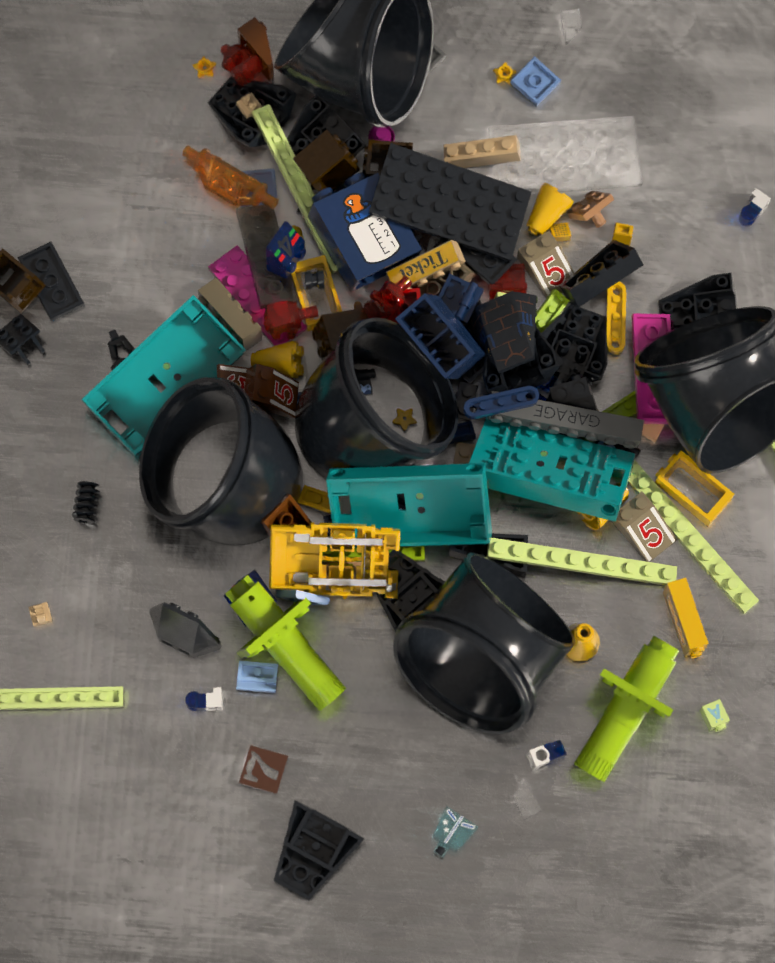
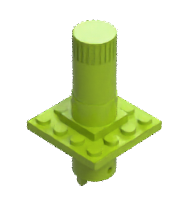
M248 575L225 593L232 602L230 607L255 635L254 638L236 652L240 658L253 657L262 650H267L319 711L344 692L346 687L296 627L298 622L295 619L302 617L309 611L308 606L311 603L307 598L295 602L287 610L283 611L259 581L254 583Z
M653 635L649 644L642 646L623 679L605 668L602 670L600 675L603 679L601 681L611 687L616 684L617 687L601 719L575 760L574 764L605 782L632 735L637 731L651 707L655 708L654 713L664 718L667 715L670 717L673 709L656 700V697L677 664L674 662V659L679 653L678 649Z

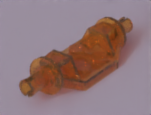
M189 145L184 148L182 156L194 162L193 170L198 172L204 188L233 206H257L262 202L271 209H275L278 205L279 199L267 193L268 185L266 183H260L255 178L248 176L222 160V158L211 154L207 148L200 152ZM206 164L209 166L208 173L204 168ZM249 192H252V193H253V194H252V197H248V196H246V195H247Z

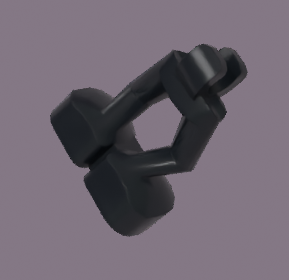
M115 329L109 332L111 341L108 342L111 360L115 361L111 366V370L116 368L125 359L118 357L117 346L122 345L128 351V355L135 350L124 335L119 336Z

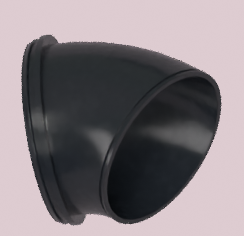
M314 0L282 45L275 60L274 68L316 96L341 108L363 115L370 125L376 127L396 125L403 121L414 108L423 90L429 71L434 38L433 12L430 0Z
M765 306L743 307L700 318L658 337L636 355L634 366L637 379L643 383H648L653 397L668 425L701 471L713 474L731 470L751 460L775 442V310L773 308Z
M367 318L357 321L341 333L336 348L328 354L308 379L300 395L295 415V434L299 448L309 465L324 478H327L330 469L413 466L417 460L430 459L442 453L452 441L458 426L457 400L450 380L443 377L400 324L383 318ZM354 364H367L384 368L396 374L412 389L423 413L424 431L421 444L412 442L395 432L375 412L361 390L355 375Z
M204 377L193 380L178 389L157 413L148 430L142 448L139 465V484L145 504L151 513L164 524L178 529L190 528L199 536L217 544L241 546L253 544L269 537L262 520L279 504L287 493L299 504L298 500L303 489V472L297 450L286 431L270 414L252 402L242 387L229 379ZM238 421L235 451L231 463L217 489L201 506L183 515L177 505L173 490L175 465L182 450L192 438L203 430L220 423Z
M469 553L422 610L411 613L402 620L394 636L393 653L397 666L409 685L438 712L454 722L479 732L505 734L519 729L531 719L537 706L536 695L561 661L575 646L576 641L573 633L557 612L526 583L493 560L477 553Z

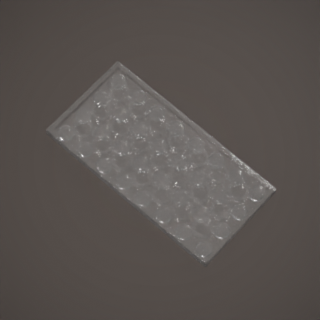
M634 116L489 126V139L516 135L520 143L521 161L493 164V178L532 191L531 194H538L543 183L554 186L558 189V192L640 187L643 184Z

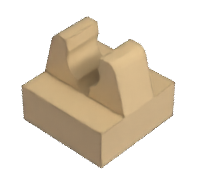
M252 92L236 102L237 107L246 119L252 116L253 110L262 107Z
M48 602L28 607L34 627L53 622Z

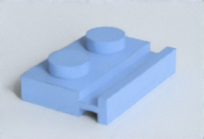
M239 661L236 690L276 693L278 664Z

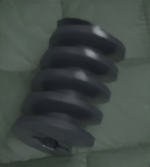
M88 481L77 483L78 489L75 492L77 497L74 498L76 504L73 505L75 511L72 513L74 521L84 524L96 523L94 519H91V516H97V513L92 511V509L98 508V505L93 504V502L99 501V498L94 496V494H100V490L95 489L99 487V484Z

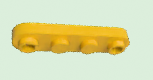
M617 282L607 289V350L612 354L621 353L625 347L626 287L621 282ZM613 291H618L619 294L615 295ZM616 343L618 344V347L615 348L612 346V344Z

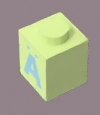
M720 699L701 707L699 711L709 732L712 730L719 732L727 728L726 725L730 719Z

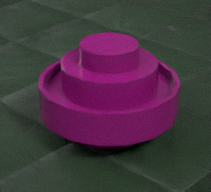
M374 126L369 131L368 142L369 140L395 141L394 131L391 127Z

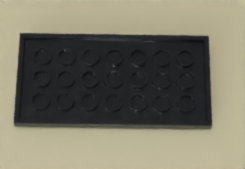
M390 143L368 214L447 241H456L459 245L510 262L532 191Z

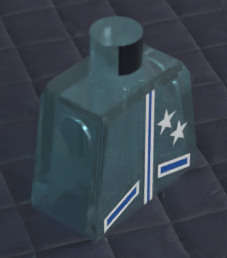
M446 806L433 835V839L439 842L433 852L442 858L449 849L457 853L476 833L478 826Z

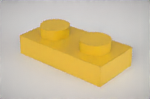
M304 485L298 503L331 514L328 492Z

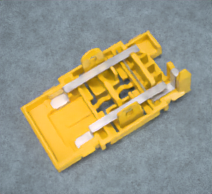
M311 522V526L307 527L306 525H271L269 589L308 590V593L316 595L369 597L373 596V592H378V594H385L386 598H398V571L388 570L389 549L400 551V529L385 527L379 529L375 528V524L367 526L366 524L347 523L314 524V522ZM328 528H330V538H328ZM355 528L357 529V538H355ZM327 544H330V551H339V557L322 556V552H327ZM355 545H357V553H361V557H344V552H354ZM322 560L339 561V563H329V578H326L327 564H322ZM344 561H361V566L356 565V579H353V564L344 563Z

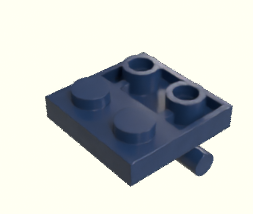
M449 274L439 297L458 320L468 324L484 289L478 287V284L471 281L469 283Z

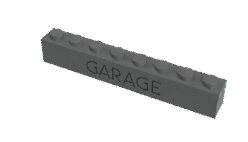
M538 400L531 407L487 416V419L494 423L506 422L515 427L527 426L531 430L542 429L547 430L551 434L563 433L572 438L579 436L586 438L588 441H605L609 445L620 444L630 449L638 448L644 420L542 400Z

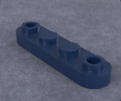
M526 386L476 397L466 401L463 411L469 419H478L534 406L538 402L539 392L533 386ZM529 395L532 399L527 400L525 396ZM470 408H475L476 412H471Z

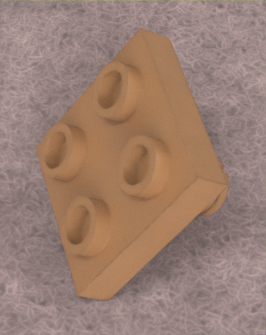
M590 191L581 202L574 203L566 213L570 219L588 221L591 218L595 227L598 228L606 223L600 211L610 204L614 198L611 193Z

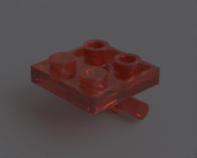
M524 263L514 264L495 284L488 285L489 301L494 299L497 292L509 293L514 291L526 293L527 282L525 280Z

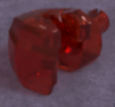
M224 44L221 47L220 52L224 55L221 67L227 70L239 85L242 86L250 83L260 74L263 68L257 55L252 56L245 46L241 44H234L232 46Z
M403 276L396 284L392 281H385L379 291L373 290L369 295L372 300L367 301L363 307L368 318L389 320L397 314L405 302L403 292L412 286L411 280L404 284L409 278Z
M296 301L270 303L266 306L264 313L265 330L274 340H279L283 332H286L288 340H293L297 332L302 329V320L319 317L317 306L314 305L300 309L297 307Z

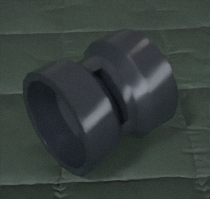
M319 270L314 274L311 271H304L306 290H311L313 287L325 289L323 270Z

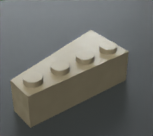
M214 278L198 290V300L204 306H207L210 313L246 351L262 340L261 326L258 323L254 324L252 316L248 312L243 313V309L237 300L230 299L232 297L230 292L217 278Z

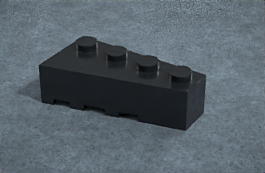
M612 240L564 281L560 288L570 304L580 307L644 264L635 248Z
M492 533L491 538L528 543V535ZM488 544L449 545V556L464 560L469 553H477L487 557ZM491 559L514 575L526 578L527 564Z

